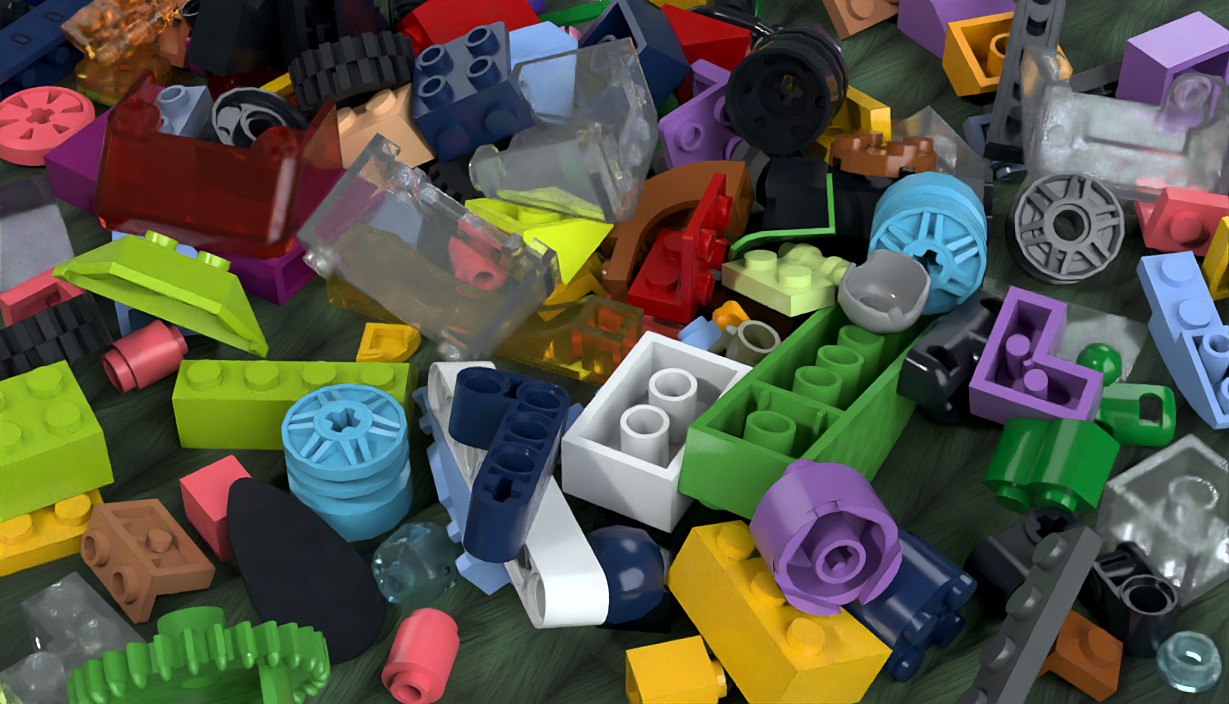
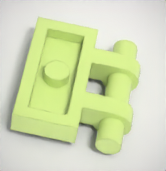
M785 242L778 250V258L777 254L772 251L752 250L746 252L742 259L722 264V285L780 313L793 317L834 305L835 294L838 293L841 278L850 262L837 256L823 257L818 248L807 243L794 244Z

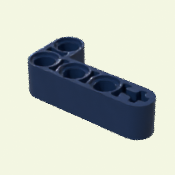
M481 366L462 369L457 374L448 432L454 440L461 444L488 451L472 486L463 539L464 548L474 558L491 563H505L516 559L523 549L561 454V438L565 433L571 397L566 390L558 385Z

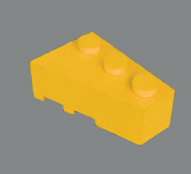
M742 520L692 527L664 578L668 588L749 704L858 703L893 652L842 606H838L842 613L831 616L811 615L793 607L779 589L749 532V526Z

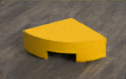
M366 322L356 362L403 363L414 354L420 345V326Z

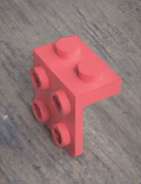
M1139 176L1133 178L1129 187L1145 246L1155 248L1161 252L1192 251L1194 255L1206 257L1221 218L1229 216V196L1213 194V189Z

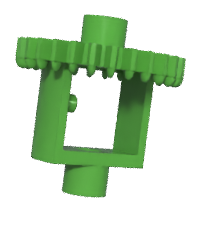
M201 606L177 610L162 616L157 620L158 635L153 636L154 642H130L126 644V651H105L102 653L103 659L87 660L84 662V668L74 669L72 677L67 678L66 683L69 704H302L306 695L313 697L318 693L319 689L326 686L330 675V662L326 639L323 638L321 631L314 632L312 626L298 628L297 623L291 622L277 627L276 621H268L251 628L250 621H243L227 629L225 612L222 608Z

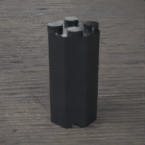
M772 158L766 188L767 205L766 213L764 212L762 231L829 228L826 173H832L836 238L793 241L791 243H807L818 248L823 257L837 256L850 263L854 262L856 267L861 266L867 261L871 226L877 202L889 186L907 175L915 174L912 171H903L899 173V178L870 176L840 170V164L830 166L829 163ZM953 176L971 187L983 204L987 222L986 246H989L992 227L991 209L994 182H987L982 178ZM785 242L761 245V250L772 251L777 254L778 258V250ZM927 249L926 253L921 257L927 258L928 254L933 250ZM984 275L979 288H983Z

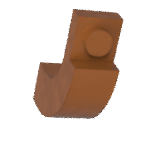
M703 161L672 168L634 188L613 208L610 214L615 216L614 227L600 244L606 259L602 268V286L605 291H609L616 312L637 315L636 312L627 311V293L662 228L685 231L715 172L726 175V195L733 198L732 213L729 224L724 229V236H744L755 198L746 161Z

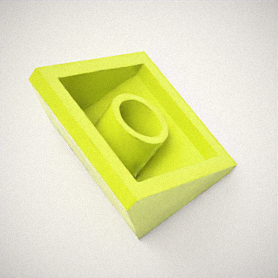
M554 188L465 200V212L507 255L565 285L570 282L614 227L615 216Z

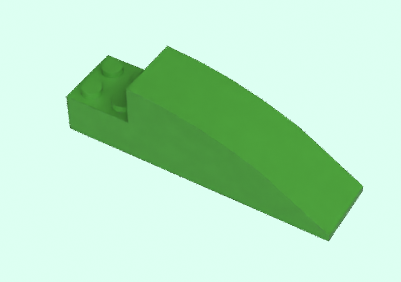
M836 293L834 305L816 311L688 426L677 492L698 499L702 505L708 508L727 510L752 520L756 508L765 493L782 478L787 466L799 459H812L816 463L834 462L844 464L860 472L871 483L918 405L896 393L904 358L909 350L929 333L939 317L942 315L948 316L956 308L949 312L931 315L921 314L916 323L907 330L878 335L872 334L852 323L838 302V293Z

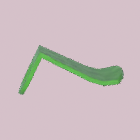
M826 173L829 228L761 231L745 235L731 246L727 258L728 261L739 260L752 247L767 243L836 238L832 173Z

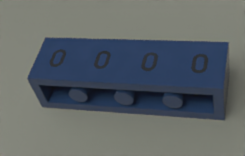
M46 0L0 31V102L26 89L52 86L106 49L104 48L111 0Z

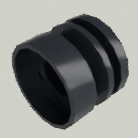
M783 28L765 36L732 70L725 88L727 116L735 132L750 146L770 154L794 153L810 146L825 131L831 120L842 108L849 90L848 68L839 49L824 35L806 28ZM789 75L794 77V85L800 88L798 92L793 91L792 83L785 80Z

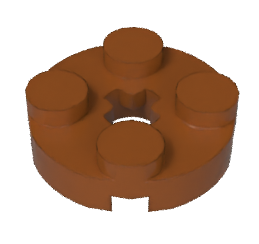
M853 129L851 134H836L835 141H832L830 145L829 165L835 166L840 164V170L846 172L899 178V173L903 172V167H915V174L936 171L938 153L933 151L934 139L927 137L902 136V141H882L883 132Z

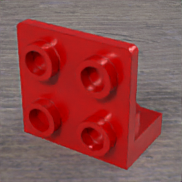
M714 173L685 231L661 229L627 293V311L689 325L700 304L708 305L714 289L715 273L717 270L722 271V264L728 262L727 258L731 248V241L724 239V229L729 224L733 207L732 196L726 195L725 174Z

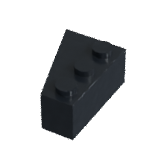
M201 0L186 60L222 78L284 61L276 0Z

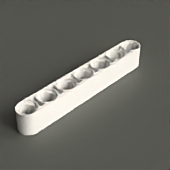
M491 361L433 362L428 374L429 404L471 493L474 480L488 451L461 444L454 440L448 432L456 377L462 369L468 367L496 368ZM552 475L520 555L512 561L505 562L504 565L535 628L601 625L606 619L609 606L607 580Z

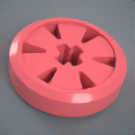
M55 86L30 88L7 97L0 102V158L19 165L45 166L44 155L96 119L93 103L88 97L78 91Z

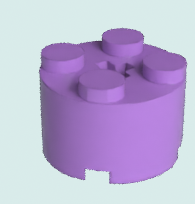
M805 458L789 464L784 470L782 478L773 484L762 497L749 524V532L787 601L796 609L811 615H836L842 613L838 607L840 605L847 604L856 599H859L860 603L864 605L875 599L891 583L902 561V546L899 543L898 537L899 530L893 518L867 479L854 468L840 463H816L812 459Z

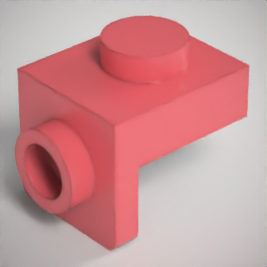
M53 267L0 294V308L5 328L83 294L86 290L51 276L54 271Z

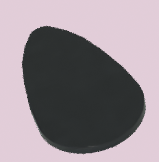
M251 477L235 480L231 484L228 493L226 511L228 539L237 569L251 604L262 624L268 621H276L278 627L294 622L297 623L298 628L312 626L314 632L321 631L323 638L326 639L330 665L342 664L363 654L379 636L386 615L385 593L376 574L344 538L297 498L271 484Z

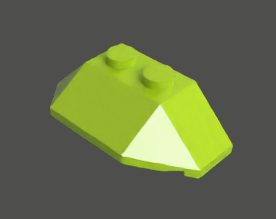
M147 230L144 239L129 234L55 266L51 275L57 279L266 359L269 352V346L237 275L228 272L231 262L201 250L197 259L175 252L178 241L151 230Z

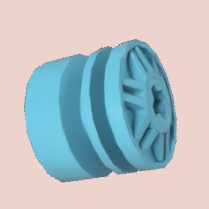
M930 171L907 175L889 186L876 204L867 259L874 250L886 249L904 253L921 263L931 278L929 294L922 315L949 312L964 302L982 283L987 263V222L983 204L971 187L952 175ZM927 249L933 250L928 254L927 258L921 257L926 253Z
M352 383L322 387L303 396L287 411L281 425V433L291 496L297 498L320 516L347 542L372 539L393 529L408 514L414 497L411 466L408 457L410 453L407 439L408 429L404 408L392 395L368 385Z

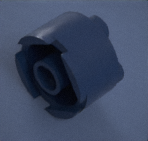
M898 529L899 543L902 546V561L897 574L888 587L875 599L864 605L860 603L859 599L840 606L893 651L882 669L893 675L901 683H905L916 674L926 657L924 652L934 643L941 649H944L958 636L965 624V619L958 612L973 595L978 582L920 536L915 535L910 530L908 533L904 529Z

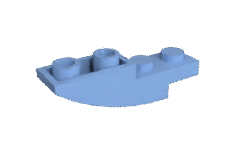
M1187 251L1141 257L1136 271L1153 312L1148 328L1165 365L1183 396L1206 423L1215 430L1229 428V325L1223 326L1193 252Z

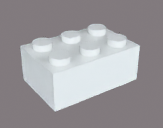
M647 330L561 438L562 491L671 533L695 500L693 497L677 492L688 426L750 372L753 367Z

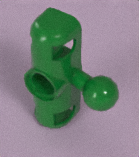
M1102 342L1089 344L1082 349L1077 356L1076 364L1104 373L1102 401L1093 423L1097 424L1124 446L1139 445L1158 448L1170 443L1176 427L1174 392L1170 388L1161 385L1115 382L1121 375L1123 367L1119 352L1111 345ZM1143 396L1157 398L1162 404V418L1157 420L1139 419V399Z

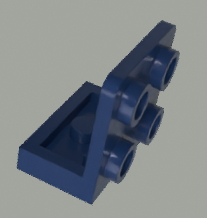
M502 21L490 25L477 26L466 35L443 45H432L414 59L413 119L442 163L535 126V112L512 76L509 30Z

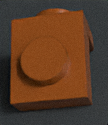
M1070 609L1036 678L1051 670L1101 702L1117 691L1123 643L1104 629L1099 628Z

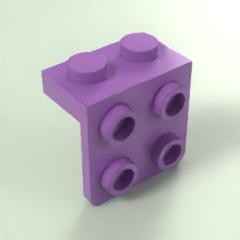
M699 59L690 65L692 70L688 73L693 98L664 116L659 121L657 127L668 170L696 162L730 161L735 149L743 140L735 132L726 113L725 88L731 74L727 69H723L704 59Z

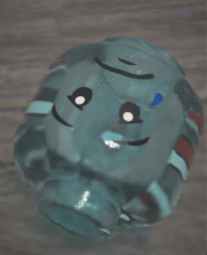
M416 520L404 524L379 546L373 555L371 568L380 592L390 603L404 610L415 611L421 608H430L460 579L461 574L458 571L455 560L462 554L458 543L455 544L450 539L446 529L430 521Z

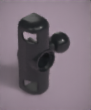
M977 289L948 316L942 315L939 317L929 333L916 343L905 356L896 393L922 405L926 418L936 425L949 426L958 422L963 417L967 406L965 395L960 387L966 381L971 382L1004 300L981 289Z

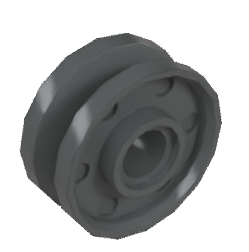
M1078 170L1054 171L1035 180L1011 203L1004 222L1005 245L1014 264L1029 278L1050 286L1073 285L1104 270L1118 254L1125 234L1123 210L1114 192L1097 177ZM1061 216L1071 222L1074 228L1072 241L1063 240L1056 235L1053 228L1055 217Z

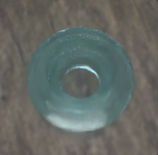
M1184 631L1174 634L1161 645L1156 657V669L1166 683L1178 690L1203 692L1212 688L1218 682L1222 671V662L1216 645L1209 638L1200 633Z

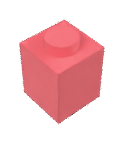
M229 455L179 479L187 521L221 563L234 557L228 539L226 519L229 488L235 480L251 477L233 455Z

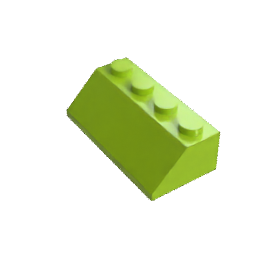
M181 360L172 396L181 448L284 450L281 425L287 411L299 399L322 387L346 383L373 386L392 395L404 408L409 444L415 400L411 393L417 390L418 366L410 363Z

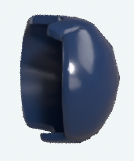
M614 525L598 528L585 536L607 580L609 606L604 622L619 624L640 619L660 603L664 595L663 577L665 565L660 552V546L645 530L624 525Z

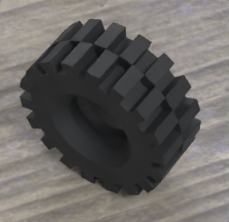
M382 31L378 35L367 32L361 33L360 37L351 38V36L339 38L340 41L333 44L328 41L320 44L318 50L309 49L303 52V57L295 58L291 62L292 65L288 66L298 109L308 118L310 124L315 122V125L323 126L334 113L344 107L353 109L368 102L381 90L390 89L393 91L408 83H413L414 59L416 56L411 38L409 36L405 37L404 33L400 32L393 35L391 31Z
M88 291L1 329L0 381L63 360L71 363L114 343L115 340L92 292Z

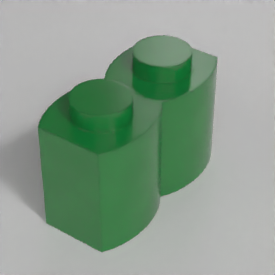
M1026 417L1011 418L1005 423L981 483L996 494L994 499L997 503L1016 512H1028L1030 507L1052 506L1064 509L1072 515L1074 511H1091L1097 507L1121 444L1097 424L1088 421L1056 419L1048 422Z

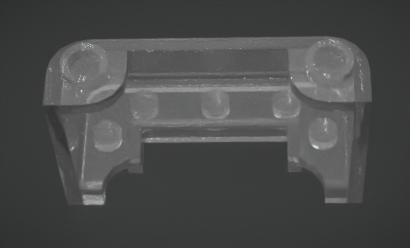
M631 37L515 63L512 76L535 112V126L515 133L507 150L499 152L492 144L479 146L476 149L469 163V173L474 188L477 191H483L484 195L491 200L612 225L631 221L635 215L659 137L657 112Z
M1032 45L1025 46L1019 72L1022 155L1025 168L1033 181L1054 171L1078 170L1097 177L1114 192L1116 198L1156 204L1165 185L1227 196L1229 193V86L1222 76L1203 73H1186L1178 76L1170 83L1162 106L1072 92L1069 84L1071 69L1067 59L1060 52L1050 48Z
M377 132L296 234L300 245L307 252L302 259L311 269L326 279H329L334 273L438 345V348L435 350L436 353L446 362L486 361L551 296L560 284L562 277L557 252L535 237L525 248L523 237L515 232L509 237L430 184L423 170L417 166L412 170L402 161L397 162L395 158L401 152L400 147Z

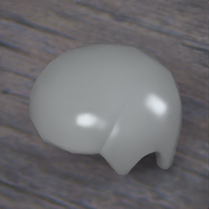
M877 249L872 252L867 261L861 266L856 267L854 262L850 263L841 278L838 289V302L852 323L872 334L885 335L901 332L913 326L921 316L928 298L931 278L924 266L908 255L886 249Z

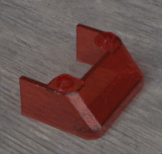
M145 68L107 116L93 200L98 223L108 230L145 237L147 230H151L178 241V244L258 260L277 259L289 253L343 169L336 102L325 101L306 131L292 129L288 126H274L260 134L248 149L158 132L162 126L160 110L153 104L158 96L155 72L152 69Z

